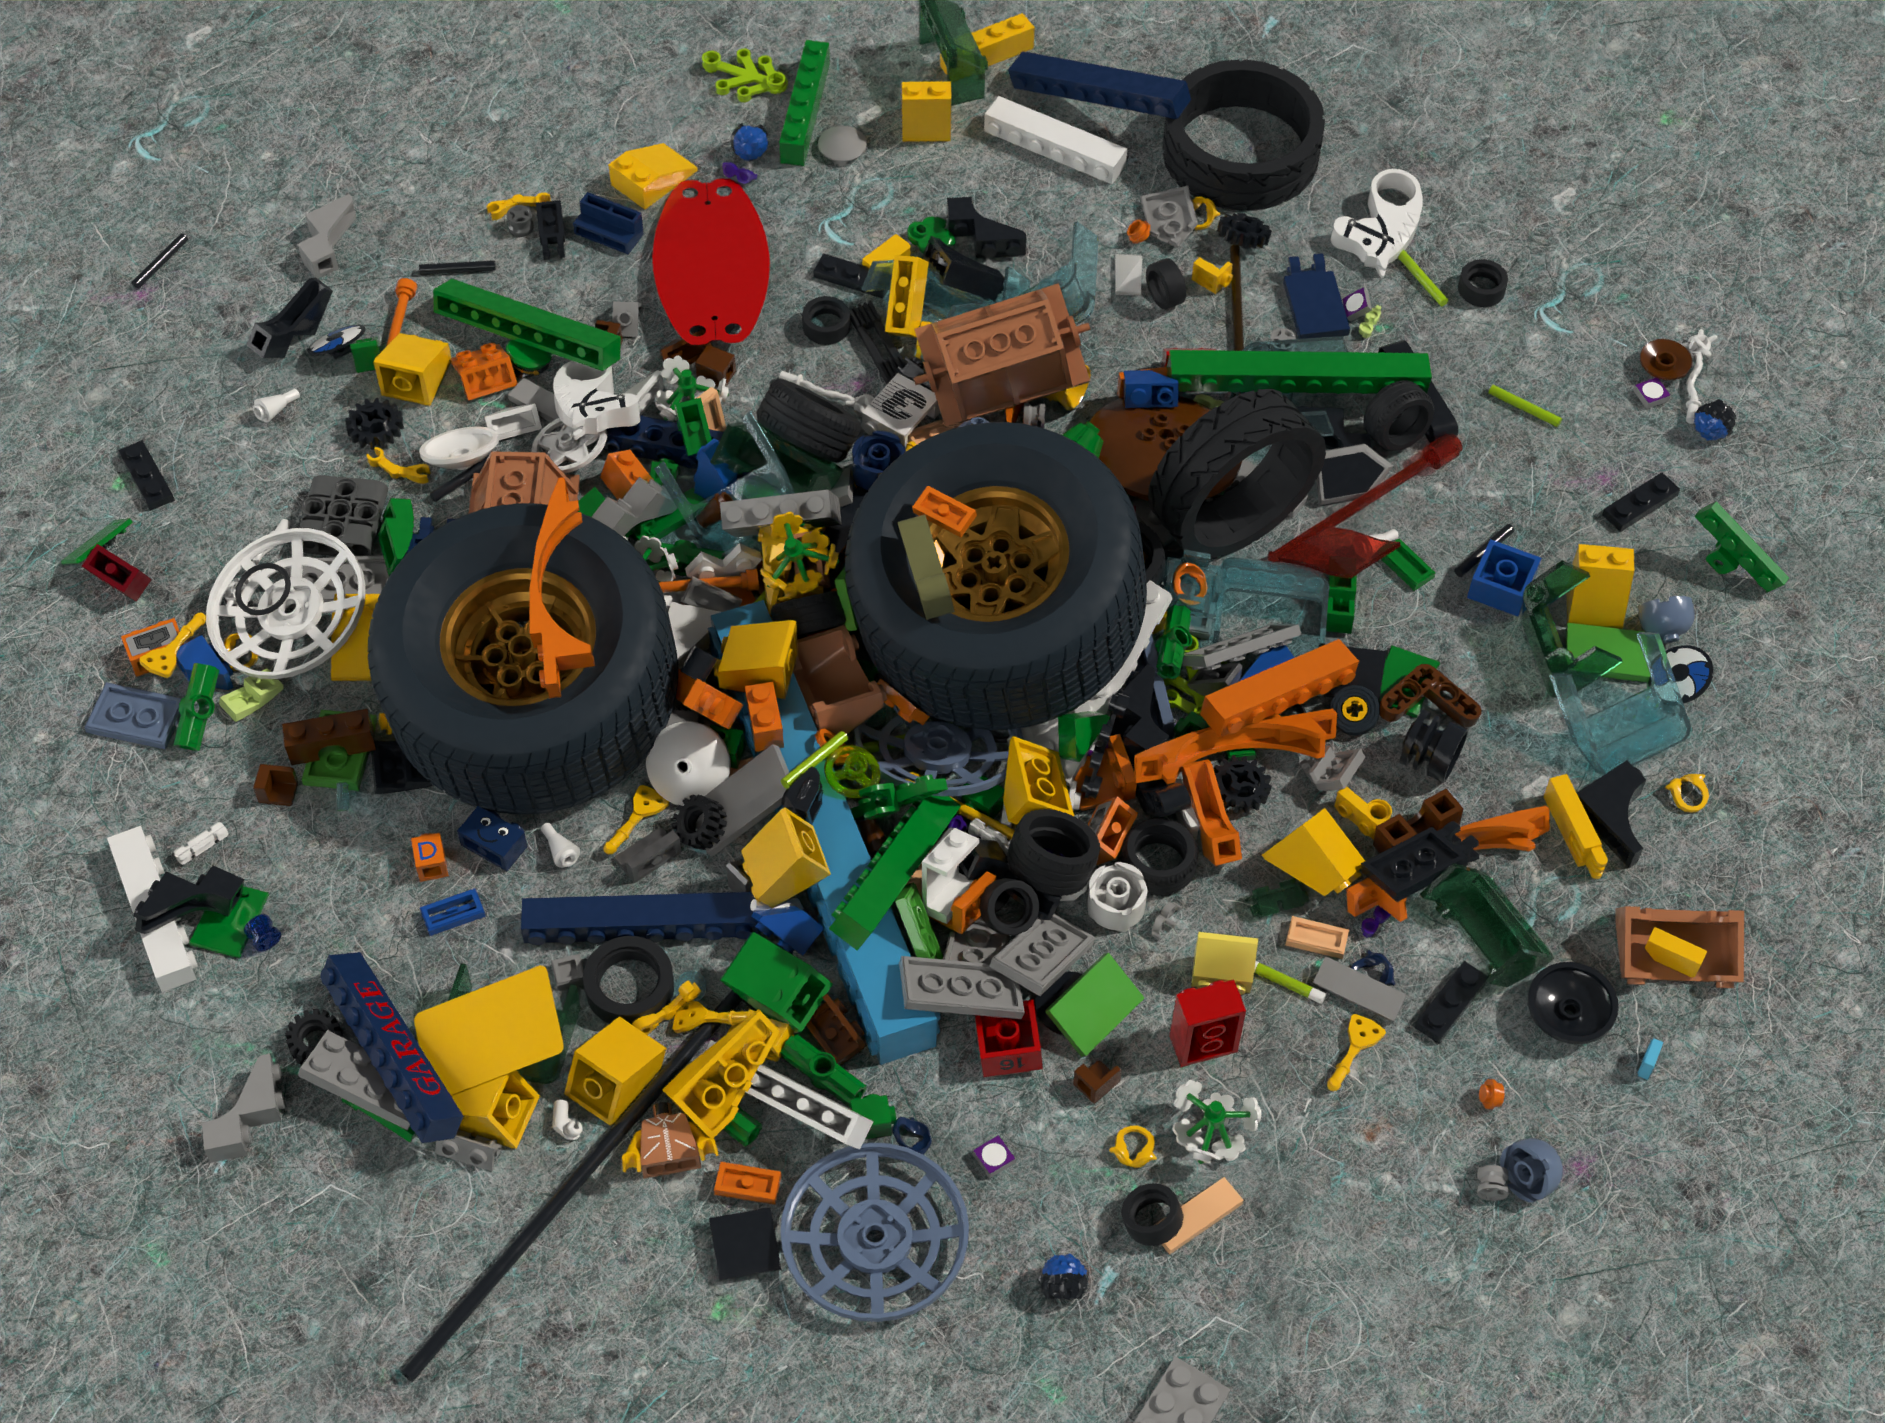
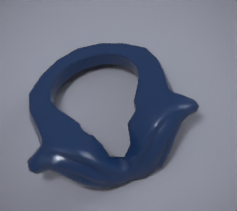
M1367 950L1366 957L1352 964L1351 968L1358 971L1363 967H1371L1383 963L1385 964V969L1379 982L1386 985H1395L1393 966L1381 953H1372L1370 950Z
M899 1117L894 1122L893 1134L898 1145L924 1155L932 1143L928 1127L924 1123L915 1121L914 1117L910 1119ZM899 1126H902L911 1133L922 1135V1141L917 1142L912 1147L907 1146L900 1136Z

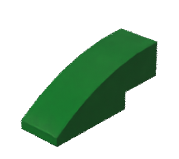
M390 498L383 513L384 523L379 531L378 538L389 577L405 557L412 539L414 515L411 499Z
M1330 558L1324 631L1352 633L1355 616L1357 561Z

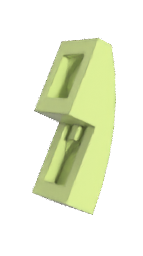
M268 668L265 669V670H262V671H264V672H270V670H269ZM249 676L244 679L243 687L220 697L219 705L237 722L267 704L283 690L284 685L278 679H260Z

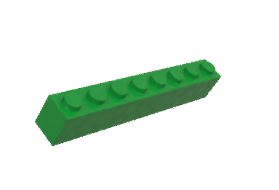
M450 279L433 289L434 313L600 371H604L620 360L621 336L455 279Z
M932 795L912 804L916 809L911 806L901 820L905 824L900 821L890 835L894 839L888 837L880 847L879 851L883 854L881 855L877 852L867 865L871 871L865 868L856 880V883L860 886L857 887L854 884L843 898L847 901V904L841 901L831 914L836 919L829 927V930L858 951L961 807L951 797Z

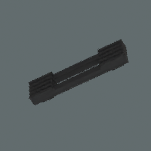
M871 300L868 301V304L864 302L863 306L858 304L857 308L856 306H853V309L849 307L850 320L887 385L898 373L895 370L901 362L905 365L907 363L903 356L899 354L889 334L885 332L881 317ZM875 328L890 355L888 361L886 359L883 360L867 329Z

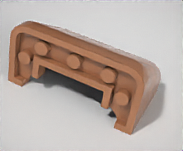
M845 625L797 640L798 656L793 673L817 731L825 728L835 734L843 731L847 735L883 708V701L887 700L882 684L878 685L876 681H868L856 659L855 651L859 650L857 639L854 634H849ZM824 736L826 742L830 740L829 737Z
M1632 906L1615 909L1621 978L1627 979V984L1645 985V979L1716 982V988H1734V983L1744 982V911L1640 909V907ZM1654 927L1707 951L1695 977L1684 975L1652 959L1645 946Z

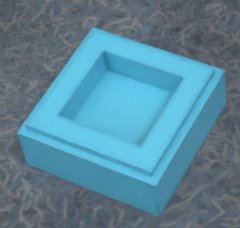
M1654 1038L1650 1041L1637 1073L1639 1077L1646 1080L1649 1079L1664 1042Z

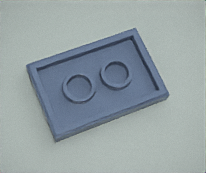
M106 682L84 728L86 733L166 750L181 717L179 703L182 698Z

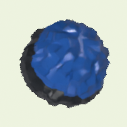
M739 123L738 127L731 134V149L735 155H738L743 160L753 161L758 159L767 150L769 144L767 140L768 132L761 124L751 127Z
M1718 399L1700 406L1694 412L1695 429L1707 441L1724 439L1733 433L1732 430L1736 424V414L1722 400Z
M1072 1254L1054 1255L1045 1263L1042 1274L1039 1277L1045 1299H1082V1294L1086 1293L1088 1289L1089 1278L1087 1270L1080 1263V1260L1076 1259Z

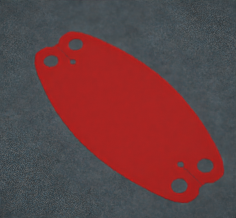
M729 178L715 179L711 183H707V185L698 180L682 181L673 189L668 197L655 232L652 263L658 295L674 329L687 343L703 345L712 340H721L725 343L742 342L750 335L759 318L768 289L770 255L762 222L748 195L734 180ZM727 186L732 189V193L728 196H720L716 190L719 187ZM687 188H694L698 191V195L693 198H687L683 196L682 192ZM707 194H708V201L711 202L710 205H706V204H705V202L707 201ZM713 316H717V317H718L717 320H712L711 318H712ZM729 324H738L741 326V331L737 334H728L725 331V327ZM697 325L703 326L706 332L702 336H693L689 332L690 328Z

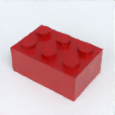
M1218 980L1209 986L1199 989L1187 988L1176 994L1169 1037L1181 1067L1238 1052L1246 1009L1235 980L1226 982Z

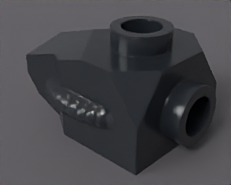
M811 766L789 789H786L781 801L783 808H787L811 825L823 804V786L820 782V774L817 768Z

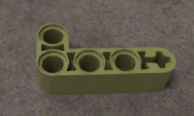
M923 514L897 522L926 620L955 612L947 580L941 567L926 515Z

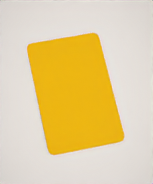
M542 965L421 1011L414 1018L418 1044L450 1095L558 1055L564 1047L546 967Z

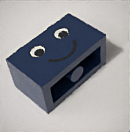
M479 806L475 808L457 830L461 846L506 872L528 847L525 831L516 823L510 824L501 819L495 811H487Z

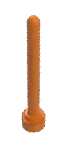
M401 278L397 282L395 292L398 302L386 347L400 333L408 301L415 297L417 284L411 279Z
M745 569V572L740 573L738 576L700 579L718 588L741 586V589H747V591L759 590L757 569ZM691 579L658 583L663 593L685 591Z

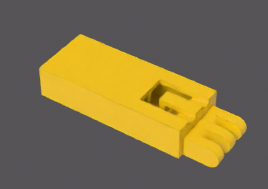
M1564 774L1550 778L1543 798L1577 867L1586 865L1592 878L1600 879L1608 862L1602 848V843L1568 775Z

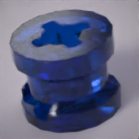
M261 914L252 918L244 927L245 935L253 940L254 948L261 952L271 949L281 939V932L277 927L272 926L273 921L267 914Z

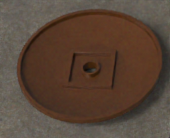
M1178 396V407L1125 408L1124 397L1114 400L1102 407L1090 420V423L1100 430L1098 435L1104 441L1099 459L1111 470L1127 494L1148 501L1149 484L1167 450L1184 434V431L1212 409L1194 400ZM1242 461L1222 477L1205 499L1221 493L1234 482L1240 471Z

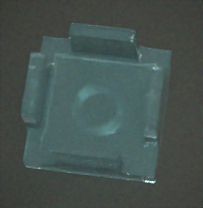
M1184 550L1181 559L1167 557L1162 588L1171 593L1172 601L1166 611L1173 605H1184L1191 610V616L1207 619L1214 618L1216 603L1221 592L1223 570H1221V566L1209 564L1211 554ZM1192 563L1203 571L1208 587L1204 597L1196 596L1200 591V586L1196 579L1192 578L1189 574L1180 577V586L1184 594H1178V596L1175 594L1172 580L1174 572L1180 564Z

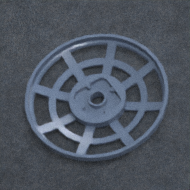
M896 705L894 706V710L898 713L900 709ZM900 715L890 720L881 732L866 725L870 718L854 729L855 748L862 761L876 775L889 783H894L895 786L910 783V781L897 777L886 770H893L904 778L916 782L915 779L918 776L902 769L908 766H915L920 770L926 771L925 775H933V779H936L937 773L952 772L959 777V779L946 780L947 786L970 784L960 787H948V790L933 796L974 794L990 789L1006 779L1007 768L986 781L980 779L982 775L990 770L994 761L1008 760V751L996 752L995 740L989 732L991 730L972 728V730L966 733L961 728L940 719L939 721L925 722L924 725H921L915 720L909 723ZM903 723L909 729L905 739L890 735L894 729ZM1021 728L1008 730L1011 737L1015 736L1023 739ZM863 734L879 741L878 746L884 760L883 762H874L864 750L862 744ZM982 737L988 752H971V742ZM887 744L903 749L905 757L893 760L888 752ZM969 761L985 762L980 769L972 774L963 768Z
M864 1143L860 1149L849 1146L836 1150L821 1158L806 1170L795 1183L787 1198L782 1214L780 1234L782 1251L788 1270L797 1285L811 1300L822 1308L841 1317L857 1321L882 1322L897 1320L915 1314L931 1305L946 1292L956 1279L964 1263L968 1248L969 1222L966 1206L960 1191L951 1177L938 1164L925 1155L907 1147L890 1143ZM866 1157L867 1176L848 1180L833 1190L820 1178L826 1171L841 1163ZM879 1157H889L905 1161L920 1168L926 1174L915 1187L898 1178L879 1175ZM936 1181L952 1201L958 1219V1224L940 1227L934 1208L924 1196ZM811 1186L823 1200L813 1215L810 1232L791 1230V1224L795 1209L804 1192ZM879 1186L896 1189L905 1193L907 1197L898 1206L889 1201L880 1200ZM867 1187V1200L859 1202L851 1208L840 1199L841 1196L852 1190ZM917 1204L925 1213L930 1229L912 1230L907 1215ZM831 1207L841 1217L837 1233H819L822 1220L827 1210ZM877 1230L884 1237L880 1242L873 1243L866 1238V1235L870 1231ZM959 1237V1247L955 1262L947 1277L941 1283L928 1274L937 1258L940 1240ZM931 1241L928 1255L921 1267L907 1258L912 1243ZM791 1243L810 1245L814 1262L824 1276L812 1288L804 1280L797 1268L792 1254ZM820 1246H838L844 1261L832 1271L823 1259ZM899 1267L910 1276L908 1280L899 1285L883 1289V1273ZM853 1269L870 1274V1289L855 1287L842 1279ZM918 1283L932 1292L927 1298L911 1307L896 1312L884 1313L883 1298L901 1294ZM835 1286L850 1295L870 1298L871 1314L842 1309L829 1303L822 1296Z

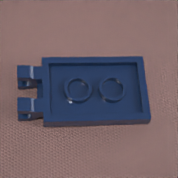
M1323 253L1313 254L1314 264H1311V270L1301 271L1299 256L1289 257L1290 267L1286 269L1288 276H1284L1283 285L1299 341L1348 336L1350 326L1333 271L1326 272Z

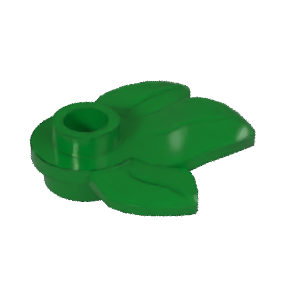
M932 216L925 218L922 222H913L907 229L909 241L918 246L922 254L926 249L930 236L940 238L949 247L954 246L956 243L953 234L945 229L947 221L940 217Z

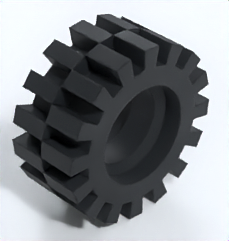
M698 794L697 796L691 795L690 799L685 798L682 800L684 806H677L676 809L679 810V814L673 815V819H676L677 822L672 823V828L676 829L674 832L680 838L681 843L695 849H710L713 847L712 842L717 844L720 841L717 836H723L725 833L721 828L722 826H727V821L722 820L727 817L726 812L722 811L724 807L715 800ZM703 813L704 820L702 826L696 831V821Z
M313 1009V1014L310 1015L309 1011L306 1010L303 1011V1018L297 1014L294 1017L296 1023L294 1024L290 1021L288 1024L289 1031L286 1030L285 1033L286 1043L293 1059H296L298 1064L302 1065L316 1047L306 1046L303 1043L304 1037L310 1032L323 1031L326 1033L329 1030L343 1037L333 1014L330 1016L328 1011L323 1010L322 1014H320L319 1009Z

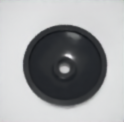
M1560 962L1550 965L1535 976L1528 991V1008L1534 1022L1547 1035L1564 1043L1587 1044L1601 1039L1611 1030L1618 1015V998L1613 986L1600 972L1584 964ZM1565 1010H1570L1573 1015L1565 1013Z

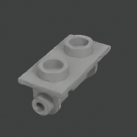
M459 1129L454 1139L436 1141L435 1154L488 1171H493L494 1156L498 1157L502 1145L497 1144L495 1139L491 1140L477 1135L474 1140H470L471 1133Z

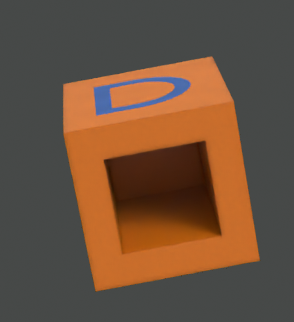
M425 833L419 837L411 838L419 881L423 882L448 877L445 852L440 833Z

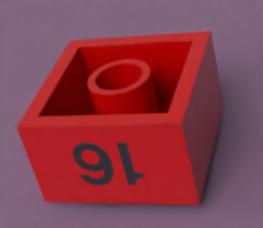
M1033 999L1023 1001L1024 1015L1022 1019L975 1015L983 1078L1043 1069Z

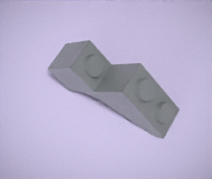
M350 194L305 215L309 232L313 237L298 243L302 262L317 279L338 269L333 247L357 217Z
M639 477L622 499L619 498L618 501H615L607 496L592 518L612 528L623 537L638 523L671 514L680 504L673 499L675 494L664 485L661 486L653 479H650L648 482Z
M270 1054L258 1057L236 1105L225 1115L214 1120L202 1122L204 1150L210 1163L248 1156L247 1144L251 1143L249 1127L282 1121L280 1109H285L283 1091H278L277 1082H282L280 1065L274 1064Z

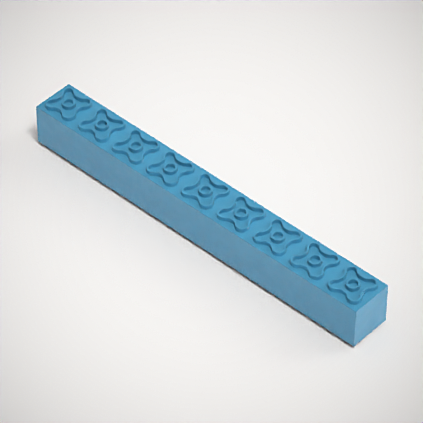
M764 600L711 615L712 627L708 628L712 656L720 660L722 659V640L724 636L728 637L731 626L772 622ZM794 673L791 677L786 699L776 698L784 741V748H780L789 772L820 748L815 738L817 728ZM727 689L729 697L744 705L737 716L739 724H744L745 726L744 736L754 759L763 751L755 752L745 692ZM826 757L815 766L820 774V782L823 786V804L812 825L814 826L831 875L810 886L806 891L812 908H818V923L824 927L822 932L831 956H837V971L846 989L851 1006H857L858 1013L856 1017L859 1026L865 1032L864 1037L871 1056H877L879 1064L882 1065L936 1047L937 1035L940 1034L938 1025L940 1014L939 1012L904 1008L899 961L901 956L911 957L891 907L858 951L829 930V927L836 919L831 914L841 901L847 904V901L843 898L854 884L857 887L860 886L856 883V880L865 868L871 871L867 867L871 859L829 757ZM780 805L777 809H775L774 813L777 814L781 809H783V805Z

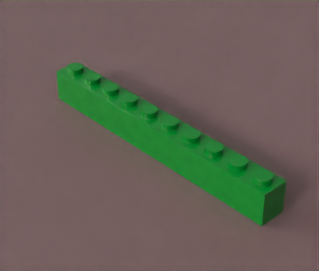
M1170 350L1166 366L1167 377L1178 380V391L1236 393L1253 390L1257 392L1258 389H1274L1283 393L1377 394L1391 383L1407 380L1417 384L1427 394L1432 379L1428 353Z

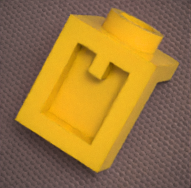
M1199 257L1193 263L1192 280L1217 294L1223 287L1226 288L1233 278L1231 274L1233 264L1228 261L1219 269L1212 263Z

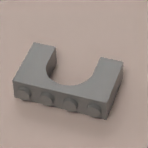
M830 490L720 502L722 530L734 537L758 535L760 528L770 526L776 515L785 514L786 512H792L794 515L801 516L803 524H810L814 528L842 525L839 498Z

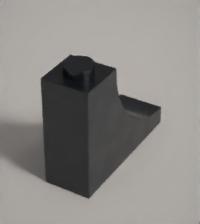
M930 236L921 259L929 262V269L941 284L996 301L998 294L1002 293L1005 286V277L998 269L972 260L946 245L940 238Z
M1626 760L1577 792V795L1598 837L1630 868L1638 862L1643 847L1631 830L1628 808L1641 795L1646 779L1638 768L1633 767Z

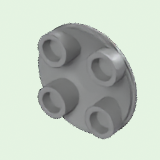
M835 126L821 134L818 140V149L826 158L833 160L836 165L845 166L849 161L860 157L866 152L867 141L864 134L854 127Z

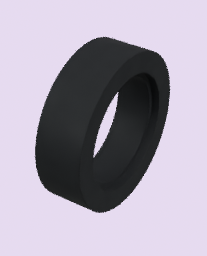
M638 936L614 938L599 946L590 955L585 964L583 983L587 1002L595 1015L608 1024L612 1023L619 1016L632 1024L642 1016L660 1012L672 1000L674 978L670 959L666 952L651 940ZM623 960H639L647 963L655 970L658 981L652 993L645 999L631 1004L618 1003L605 996L600 989L601 979L608 968Z

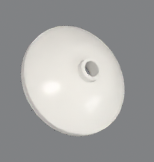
M488 427L459 428L429 439L420 447L419 452L421 459L430 465L445 469L466 470L489 455L498 444L499 438L497 432Z
M693 721L674 723L661 730L654 742L653 748L646 757L647 775L653 788L667 801L684 806L682 800L685 798L690 799L691 795H707L729 778L731 768L729 751L723 739L710 727ZM681 761L687 763V771L680 769L679 764Z

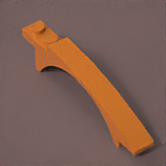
M565 477L558 478L550 497L536 543L530 582V637L534 648H537L539 662H544V670H539L541 688L547 689L549 698L561 697L559 671L595 666L591 646L564 631L549 615L542 600L543 574L551 554L561 540L583 522L582 513L578 512V500L569 501Z
M1332 708L1283 717L1275 713L1257 724L1252 723L1234 734L1229 733L1220 738L1211 727L1185 734L1134 755V782L1141 783L1163 779L1166 784L1175 783L1177 776L1182 771L1181 765L1192 763L1207 755L1234 749L1268 748L1296 752L1316 759L1324 758L1326 740L1336 738L1337 712Z
M1547 806L1530 808L1462 826L1461 831L1455 835L1461 839V842L1470 835L1479 841V846L1473 848V850L1505 848L1529 852L1535 849V843L1532 840L1550 831L1549 808ZM1369 878L1346 889L1348 912L1354 917L1379 905L1401 922L1407 919V897L1396 902Z

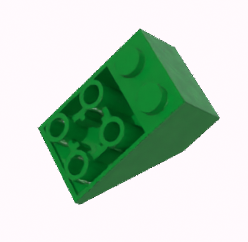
M755 932L751 933L720 979V981L756 1010L759 1009L767 1018L789 1024L793 1033L803 1031L822 1002L823 996L828 993L833 985L832 982L811 965Z

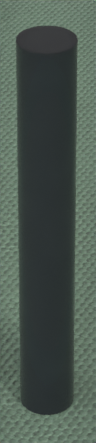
M180 233L132 281V285L140 289L188 241L187 236Z
M495 260L419 264L420 275L496 270Z
M489 455L430 493L431 498L437 502L471 480L474 473H480Z
M1506 524L1490 539L1502 543L1514 533V527L1511 524ZM1490 539L1454 569L1457 576H1464L1480 562Z

